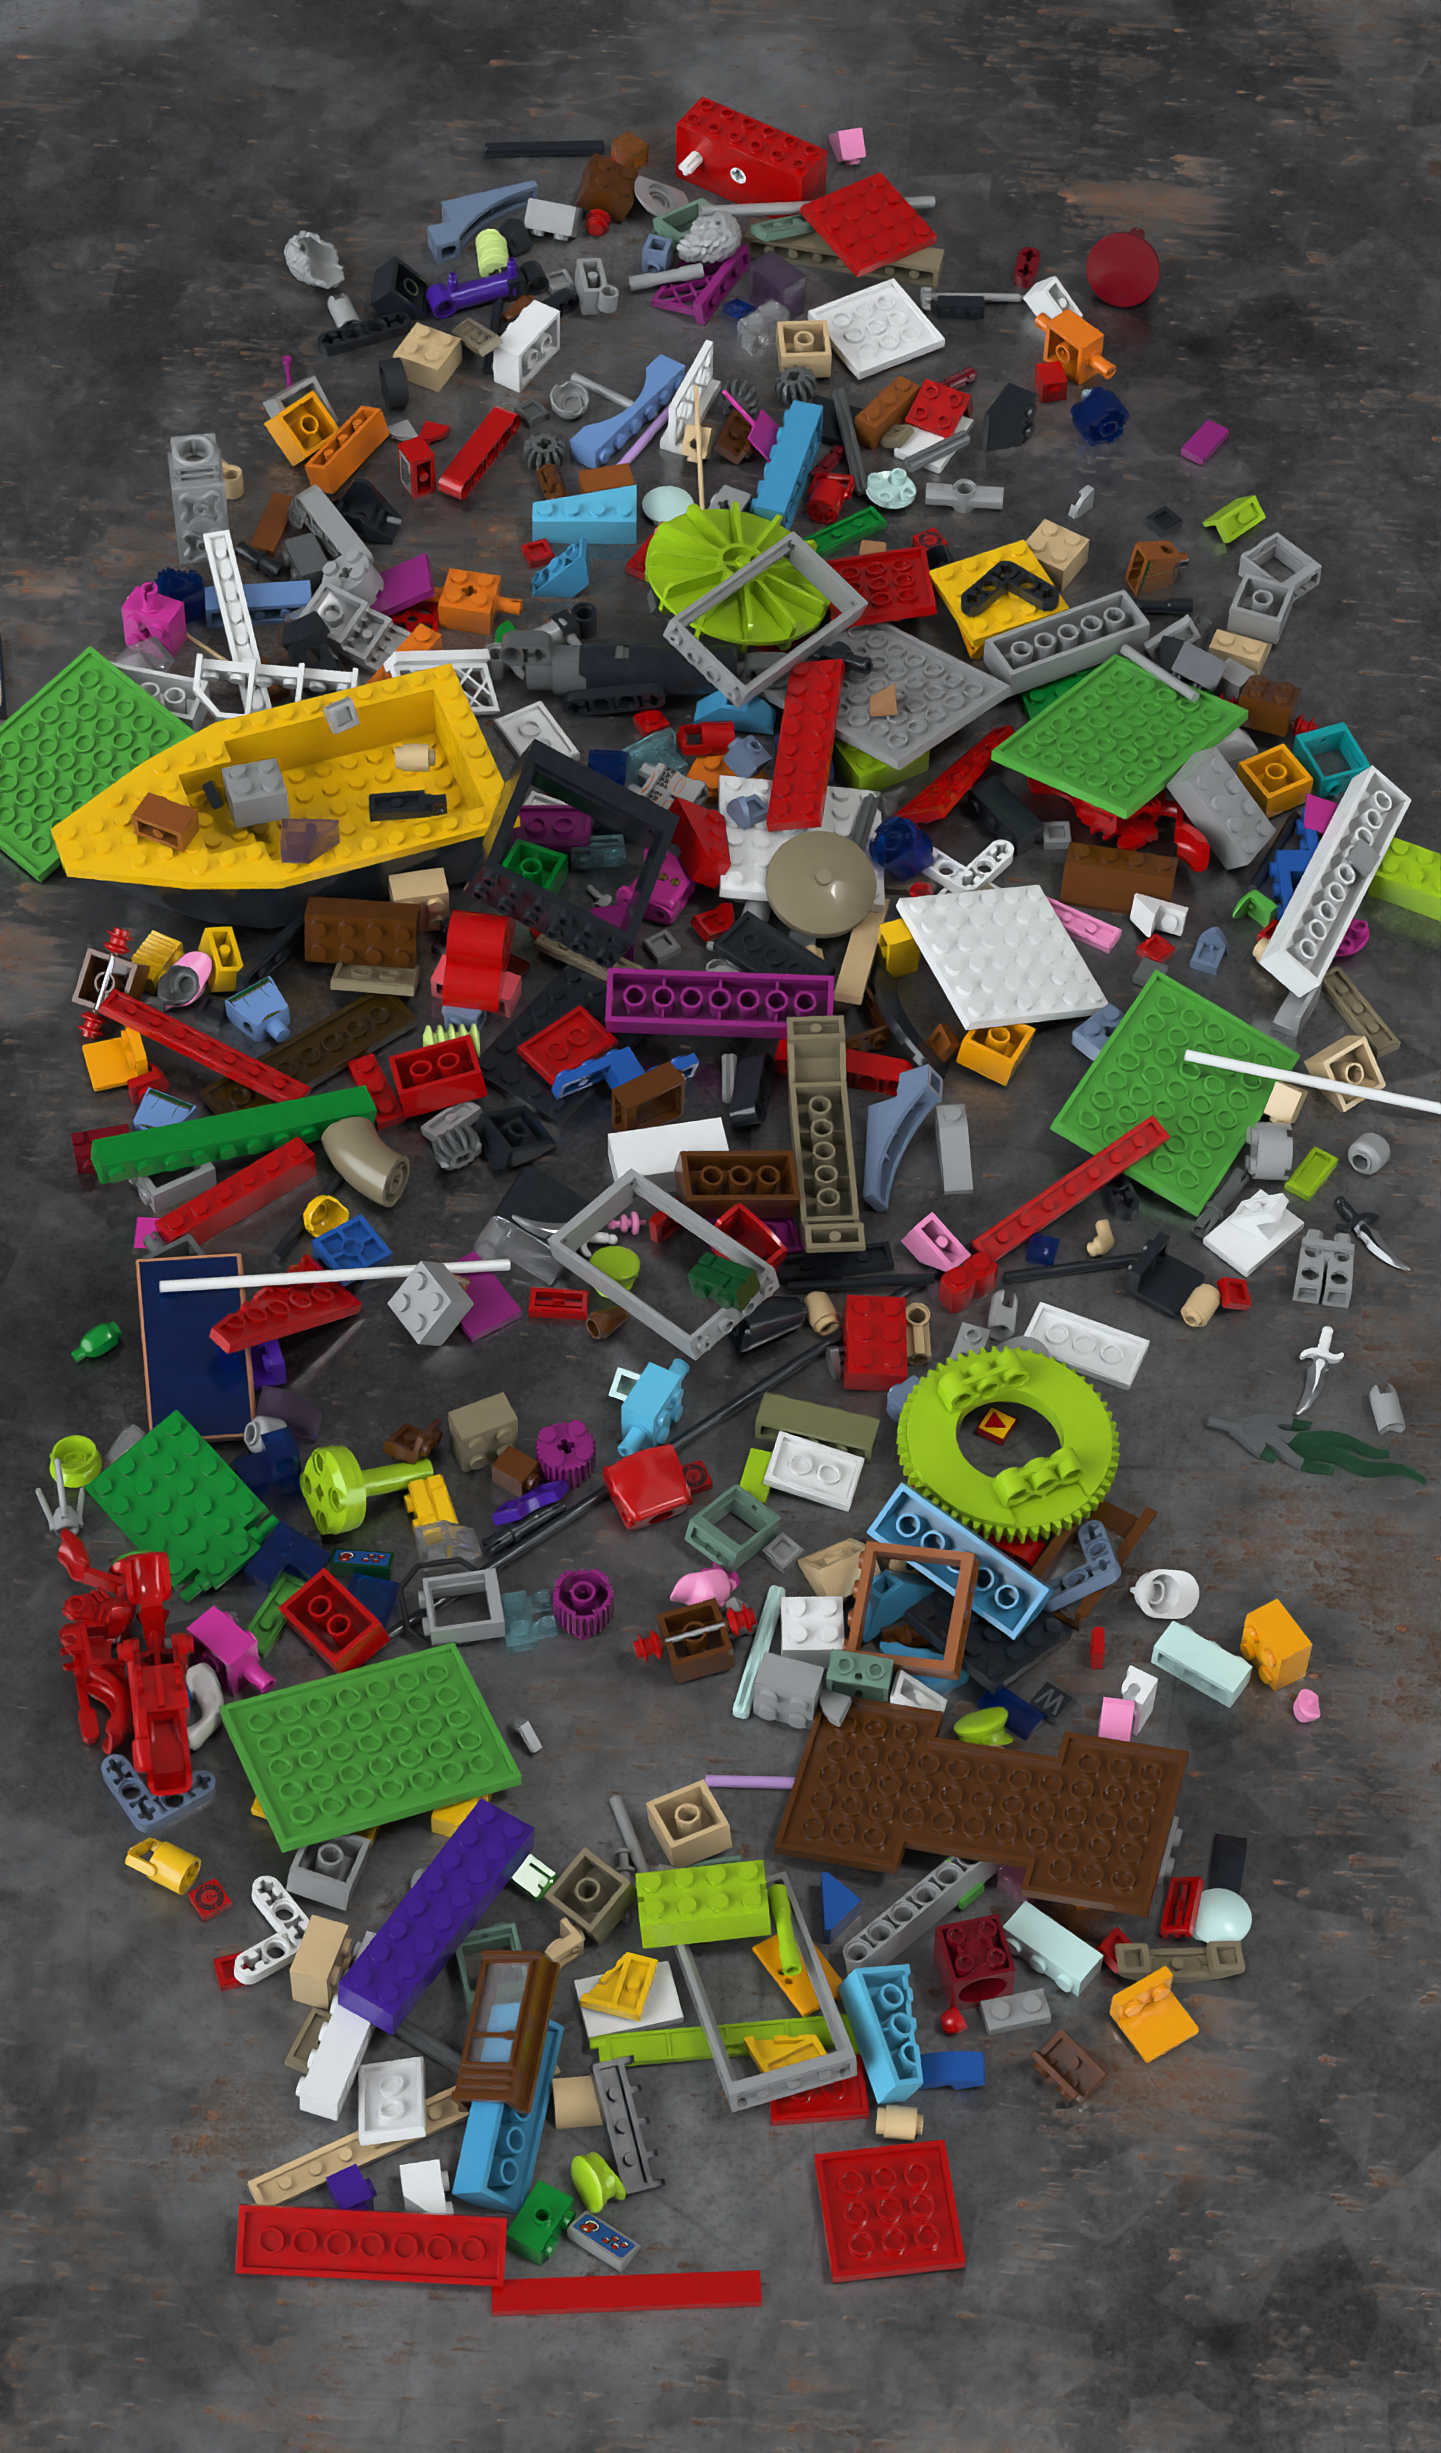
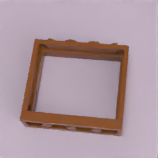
M867 1541L865 1551H861L859 1555L861 1574L860 1579L855 1580L853 1587V1597L856 1598L854 1609H850L848 1614L850 1633L849 1639H844L842 1651L894 1659L893 1673H897L898 1670L902 1669L909 1675L959 1680L980 1566L976 1554ZM877 1558L960 1567L944 1660L860 1651Z

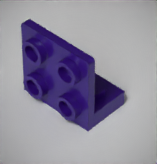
M277 1339L252 1346L251 1358L254 1391L287 1383L285 1362ZM220 1346L215 1347V1355L221 1373L240 1372L239 1352L227 1354ZM242 1385L226 1386L228 1396L241 1395Z

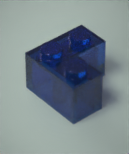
M289 1426L261 1434L262 1452L233 1460L235 1473L261 1502L274 1496L291 1494L297 1489H301V1455Z
M280 1520L245 1568V1577L270 1593L287 1570L308 1582L321 1569L327 1568L330 1563L331 1554Z

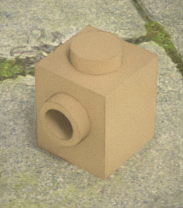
M686 424L681 454L688 456L687 461L697 463V448L695 445L696 425ZM701 426L702 460H710L715 429Z

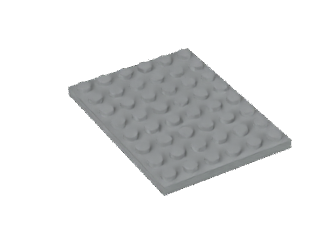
M886 622L850 627L825 644L831 646L833 643L841 641L847 644L855 655L870 657L873 660L871 662L873 663V669L868 675L852 670L844 672L835 737L897 770H900L1011 695V686ZM896 684L897 715L870 716V697L886 687ZM787 686L767 687L757 696L784 709Z

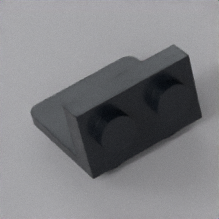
M1160 1231L1154 1240L1149 1239L1146 1242L1138 1260L1133 1259L1127 1269V1274L1129 1275L1127 1291L1172 1316H1178L1193 1290L1204 1283L1205 1275L1167 1254L1170 1236Z

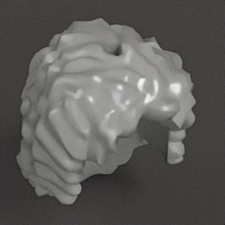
M717 211L714 215L697 217L692 222L691 233L685 234L684 239L680 240V244L676 246V249L678 250L679 257L685 260V262H723L726 258L732 257L737 248L740 247L742 230L737 219L732 216V213Z
M301 230L298 235H294L293 238L289 239L285 245L284 255L286 256V263L290 268L291 274L298 281L326 289L336 288L344 281V272L342 271L344 267L338 265V252L334 249L333 244L321 240L317 233L314 234L305 230Z

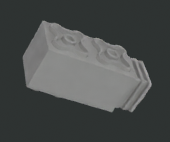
M214 433L171 437V453H168L179 563L181 565L208 562L203 534L229 530L221 451L216 446ZM194 457L202 458L197 461H189V459Z

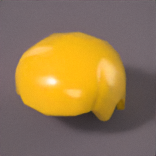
M320 1195L308 1203L303 1213L304 1226L311 1235L317 1238L349 1221V1211L335 1197Z

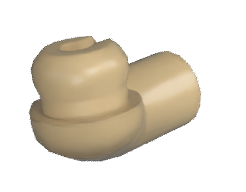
M1100 1220L1095 1224L1098 1236L1094 1238L1093 1242L1087 1244V1251L1092 1257H1097L1099 1254L1104 1255L1114 1245V1237L1108 1220Z

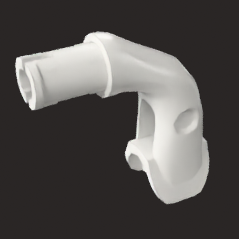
M205 1662L190 1667L186 1674V1681L192 1695V1700L196 1699L202 1710V1718L194 1725L187 1727L189 1750L193 1749V1751L199 1749L222 1723L219 1715V1706L224 1705L221 1686L215 1671Z

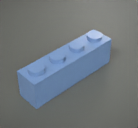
M310 580L242 584L252 625L280 624L295 620L311 600ZM204 587L207 627H224L215 587Z

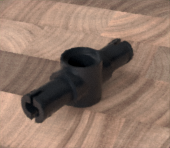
M837 641L831 646L822 645L805 659L808 661L843 658L845 664L844 672L852 670L868 675L873 669L872 658L855 655L849 646L841 641Z

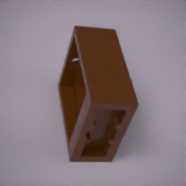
M868 985L866 986L861 1005L833 1001V1014L861 1006L874 1028L846 1038L845 1047L847 1049L867 1052L873 1049H881L885 1045L890 1044L891 1030L879 1012Z
M669 1061L612 1089V1126L617 1132L663 1126L683 1116L686 1102L685 1085L687 1084L684 1073L680 1069L677 1070Z

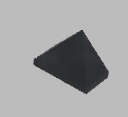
M1215 1833L1208 1889L1222 1888L1240 1895L1247 1852V1838Z

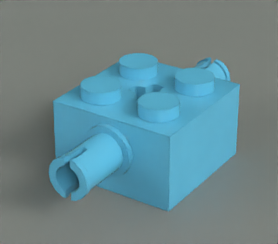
M674 1359L668 1370L649 1362L622 1404L621 1439H623V1442L618 1446V1452L623 1457L636 1453L640 1447L648 1449L657 1447L659 1443L664 1444L669 1435L670 1425L673 1421L677 1422L683 1412L681 1399L684 1393V1389L681 1388V1382L690 1371V1366L684 1360Z

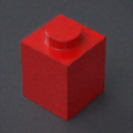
M1061 361L1036 364L1034 384L1041 403L1066 400L1068 380Z

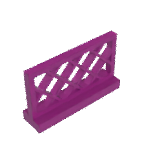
M740 244L735 254L723 262L715 261L712 264L703 266L704 278L691 282L686 281V283L678 286H673L676 282L663 284L650 300L651 306L695 316L697 324L705 325L750 267L748 245ZM681 260V262L677 265L675 269H678L682 266L693 265L703 262L697 261L696 263L685 262V260ZM718 270L714 275H706V273ZM707 285V286H706L704 289H702V290H699V291H696V292H695V290H694V288ZM687 290L691 291V293L683 296H678L677 294ZM674 296L673 299L662 300L664 297ZM695 300L693 306L683 304Z

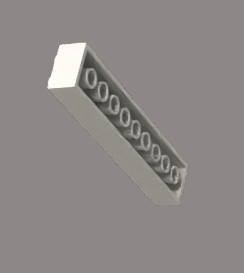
M1373 765L1352 778L1259 961V964L1299 998L1321 984L1411 802V799ZM1360 838L1381 856L1371 873L1366 877L1362 876L1351 865V861L1345 859L1349 855V851L1354 847V843Z

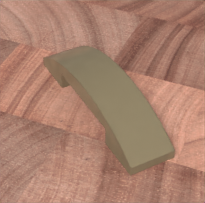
M1209 1941L1205 1948L1148 1949L1147 1943L1115 1945L1119 1975L1140 1981L1165 1965L1173 1974L1172 1983L1214 1980L1244 1973L1245 1971L1240 1941Z

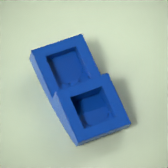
M947 2051L920 2054L923 2084L918 2088L919 2090L951 2085L954 2090L986 2085L985 2055L983 2052Z

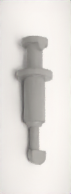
M619 1848L616 1850V1856L619 1857V1867H616L615 1870L631 1882V1876L635 1874V1868L629 1866L628 1857L631 1855V1849ZM629 1910L621 1919L623 1923L630 1921L631 1914Z

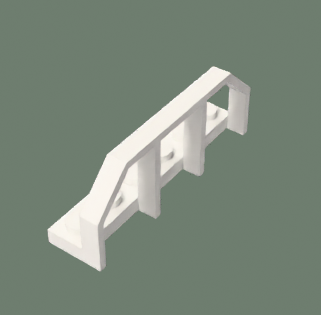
M197 653L193 692L217 721H222L252 713L255 683L262 687H270L274 684L283 685L287 689H296L295 702L302 701L303 687L310 688V690L316 692H324L326 689L341 691L359 686V668H353V672L305 668V663H299V667L257 664V660L252 658L250 663L203 659V654ZM201 678L209 682H217L219 679L229 680L231 683L239 685L248 682L245 714L220 712L200 689Z

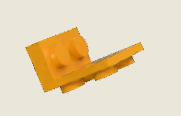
M125 1026V1030L120 1031L121 1037L82 1046L94 1091L128 1085V1079L149 1073L147 1057L139 1032Z
M1166 1965L1112 1997L1109 2014L1146 2063L1165 2054L1199 2032L1198 2026L1170 1990L1173 1974Z

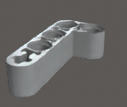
M312 485L291 499L287 509V516L291 524L296 529H302L307 525L334 560L351 549H357L374 565V558L369 549L317 485Z

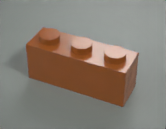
M899 375L855 417L854 428L857 441L875 450L881 444L879 442L880 439L893 425H902L905 422V418L920 390V386Z

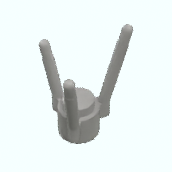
M55 1458V1474L60 1507L55 1510L54 1515L40 1488L36 1489V1494L49 1522L50 1532H55L60 1537L64 1527L75 1534L79 1532V1528L83 1527L82 1516L86 1489L84 1487L80 1488L76 1511L71 1506H67L61 1462L59 1458Z

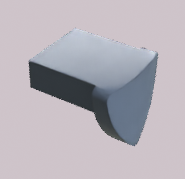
M753 794L746 798L741 796L731 800L727 805L726 811L739 827L746 830L752 825L767 820L769 807L757 794Z
M1215 926L1206 930L1198 938L1196 949L1190 961V968L1216 976L1224 956H1227L1229 953L1228 941L1218 927Z

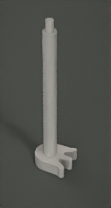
M921 287L920 304L923 310H930V301H937V295L984 296V302H1020V300H1024L1023 297L1025 295H1020V293H932L930 287Z

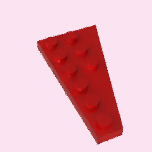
M1012 726L996 727L893 815L891 818L895 825H908L911 827L920 822L928 824L934 820L945 818L993 761L991 760L992 750L1015 733Z
M305 1254L301 1258L300 1263L297 1265L293 1264L288 1268L287 1273L323 1271L325 1269L308 1254ZM338 1281L264 1286L255 1293L254 1298L250 1302L246 1300L241 1304L237 1312L228 1314L214 1325L209 1337L222 1350L230 1354L360 1313L362 1303Z

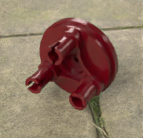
M1134 227L1129 232L1109 234L1100 239L1088 255L1086 263L1088 282L1095 294L1111 305L1119 307L1137 305L1146 300L1157 287L1160 278L1159 258L1154 248L1144 239L1145 233L1142 228H1139L1137 231V227Z

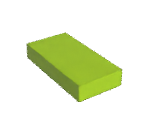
M1314 1146L1285 1183L1284 1189L1310 1202L1336 1168L1339 1159Z
M751 1448L739 1486L766 1506L771 1487L763 1485V1481L773 1452Z

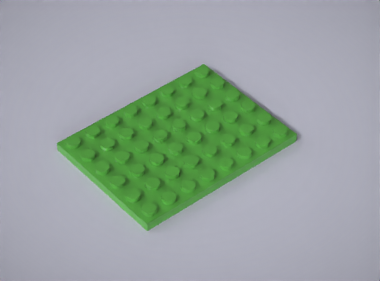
M89 646L0 726V849L41 883L62 864L52 837L51 828L144 761L196 732L94 648Z
M1114 654L993 749L991 760L1127 820L1166 787L1194 752L1215 747L1248 719L1249 710L1188 685L1200 694L1199 699L1196 702H1192L1135 662Z
M1155 969L1053 1121L1050 1129L1092 1155H1096L1153 1115L1169 1134L1170 1139L1123 1173L1198 1217L1246 1143L1247 1127H1253L1254 1123L1259 1122L1264 1115L1263 1112L1275 1083L1280 1080L1185 1061L1186 1049L1292 1071L1301 1055Z
M455 1642L219 1706V1715L282 1853L522 1785V1775Z

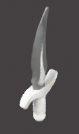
M512 1215V1219L525 1230L545 1239L548 1235L552 1236L566 1224L539 1222ZM597 1232L587 1242L615 1245L618 1238L615 1234L608 1235V1233ZM586 1242L579 1249L588 1258L591 1256V1252L588 1250Z
M1325 1326L1322 1329L1317 1348L1306 1349L1299 1356L1301 1360L1305 1358H1313L1314 1360L1311 1366L1307 1368L1305 1390L1295 1415H1299L1307 1410L1320 1395L1325 1384V1374L1329 1371L1328 1363H1338L1344 1357L1342 1352L1336 1355L1329 1352L1333 1329L1330 1326Z

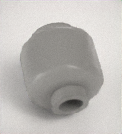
M1376 1133L1361 1135L1348 1150V1159L1352 1167L1365 1175L1377 1172L1390 1158L1388 1143Z
M257 1416L247 1424L244 1431V1441L249 1450L258 1455L279 1456L288 1447L291 1440L285 1421L280 1418Z

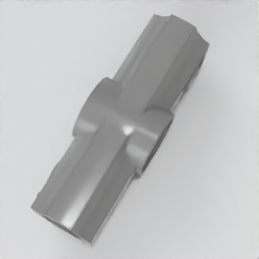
M959 479L954 484L926 483L925 505L952 506L959 513H969L974 508L1002 509L1004 487L976 486L974 481L970 479Z

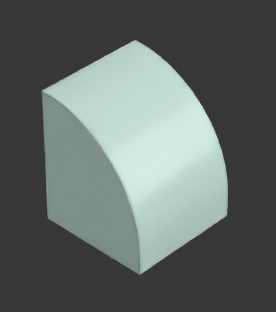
M618 1367L609 1396L625 1401L642 1374L627 1368Z

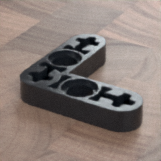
M1011 561L997 563L961 596V611L968 616L982 614L1007 591L1042 611H1053L1059 606V590L1055 586ZM1030 583L1033 587L1024 589L1020 585ZM994 586L996 589L994 591H986L983 587Z

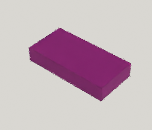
M1208 419L1181 448L1180 455L1203 465L1229 436V429Z

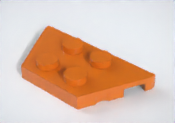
M725 755L697 756L686 776L694 781L698 779L706 783L709 796L703 804L718 803L720 775L738 777L723 760ZM764 770L753 777L754 779L771 780Z

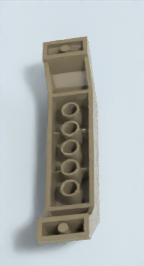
M844 1015L787 1017L788 1105L792 1150L801 1197L797 1208L800 1241L806 1253L865 1251L864 1224L859 1219L846 1082Z

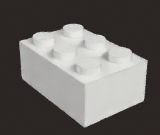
M533 300L527 308L525 307L521 311L520 316L508 325L506 331L500 336L503 343L492 350L494 382L520 393L560 349L559 310Z

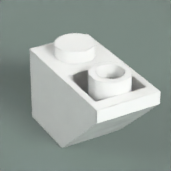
M439 2159L400 2165V2178L406 2211L454 2214L452 2201L445 2202L444 2191H450L447 2171H441Z

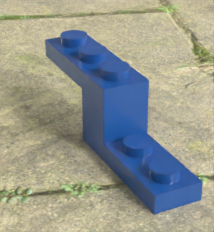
M1302 808L1301 819L1296 820V835L1301 836L1299 850H1276L1274 862L1269 864L1270 878L1275 879V883L1272 885L1273 899H1278V904H1276L1278 906L1276 920L1281 919L1293 896V888H1297L1319 845L1317 830L1304 828L1305 808Z
M629 1046L621 1050L613 1049L602 1058L597 1060L589 1059L576 1069L561 1071L556 1076L551 1091L558 1100L603 1080H606L612 1090L644 1074L645 1071ZM694 1053L685 1057L680 1055L670 1061L677 1070L680 1069L684 1073L686 1079L694 1076L699 1064V1060ZM659 1065L650 1068L648 1071L658 1067Z

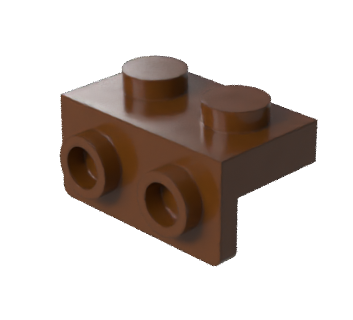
M733 409L712 449L738 465L743 457L748 459L755 449L754 445L747 439L753 426L742 414Z
M436 1418L424 1430L404 1423L385 1440L382 1452L390 1454L394 1460L400 1462L407 1461L415 1465L420 1459L427 1457L433 1447L437 1448L443 1436V1431H440L442 1420Z
M1062 2028L1039 2052L1034 2050L1030 2054L1037 2061L1033 2065L1035 2069L1046 2079L1052 2076L1059 2083L1056 2087L1057 2091L1069 2102L1074 2098L1083 2104L1109 2076Z

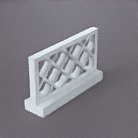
M705 341L669 405L668 427L660 440V449L681 454L686 424L695 425L694 385L699 386L701 423L720 390L721 381L712 379V341Z
M488 649L394 652L383 663L385 672L391 673L392 678L401 676L400 674H409L452 663L456 675L461 678V686L465 681L476 690L473 697L464 691L470 706H472L471 709L474 715L497 714L500 711L487 662L491 659ZM471 671H480L482 677L481 684L469 676ZM479 693L488 699L489 706H483L475 700Z

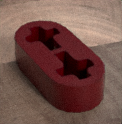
M1026 247L1018 253L1014 270V283L1018 287L1029 288L1036 282L1041 257L1040 252L1036 248Z

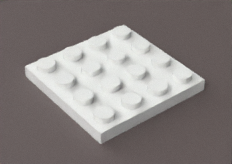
M894 278L808 311L809 320H827L830 346L858 380L945 346V338Z

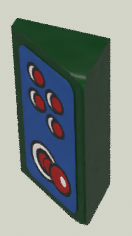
M334 1548L329 1564L330 1574L338 1577L391 1581L394 1552Z

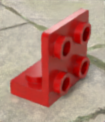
M925 379L905 418V423L947 438L954 434L962 416L971 417L974 411L972 396Z

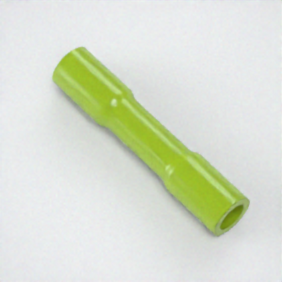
M775 1884L769 1887L768 1895L777 1929L782 1971L786 1976H794L802 1971L798 1945L794 1938L787 1887L783 1884Z

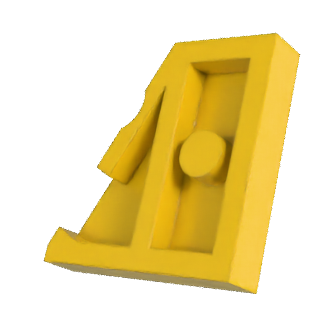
M626 1952L616 1962V1966L613 1969L608 1970L599 1978V1983L588 1994L585 1992L581 1996L580 2006L640 2022L658 1968V1960Z
M805 2034L797 2037L774 2035V2039L754 2040V2036L744 2038V2046L761 2074L827 2054L816 2034Z

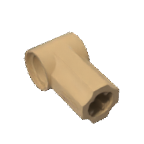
M222 459L226 499H238L244 494L242 470L237 465H229Z
M911 1303L906 1307L907 1362L912 1366H922L925 1363L931 1362L932 1358L929 1331L931 1314L927 1306L922 1303ZM911 1320H917V1321H919L920 1323H915V1322H913V1321H911Z

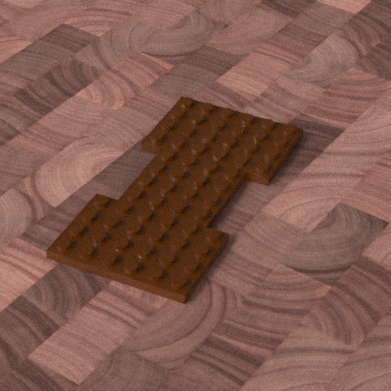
M851 1697L852 1704L841 1727H838L828 1721L819 1702L775 1840V1854L898 1875L905 1848L1026 1869L1021 1887V1893L1024 1897L1148 1918L1189 1760L1188 1751L1065 1731L1058 1757L938 1738L944 1720L943 1711Z

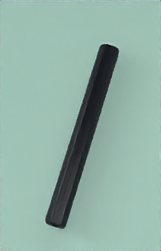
M604 141L486 142L484 153L485 157L593 155L594 153L603 155Z

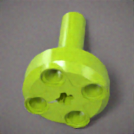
M330 1445L317 1448L312 1452L306 1463L305 1470L300 1476V1488L303 1496L306 1498L308 1508L320 1534L335 1535L349 1532L362 1524L366 1512V1497L408 1489L407 1484L409 1482L419 1479L425 1480L427 1477L434 1476L431 1462L427 1458L420 1459L415 1465L406 1461L361 1470L356 1458L348 1448L342 1445Z

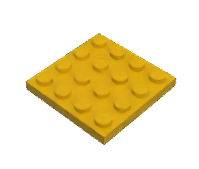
M1024 539L929 571L933 586L973 648L985 644V639L1069 609L1060 593L1059 606L1053 611H1042L1007 591L978 616H968L961 611L962 594L1001 561L1014 562L1054 586ZM1030 583L1020 585L1024 589L1033 587ZM994 586L983 587L986 591H994L996 589Z

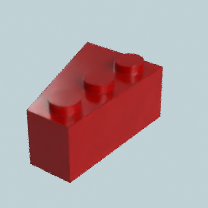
M676 797L668 809L670 812L680 816L671 841L673 844H678L681 850L679 857L690 879L715 889L719 884L720 875H725L731 867L725 817L716 810H709Z

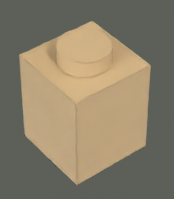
M1276 1081L1263 1113L1271 1116L1269 1120L1273 1123H1295L1308 1091L1289 1082Z

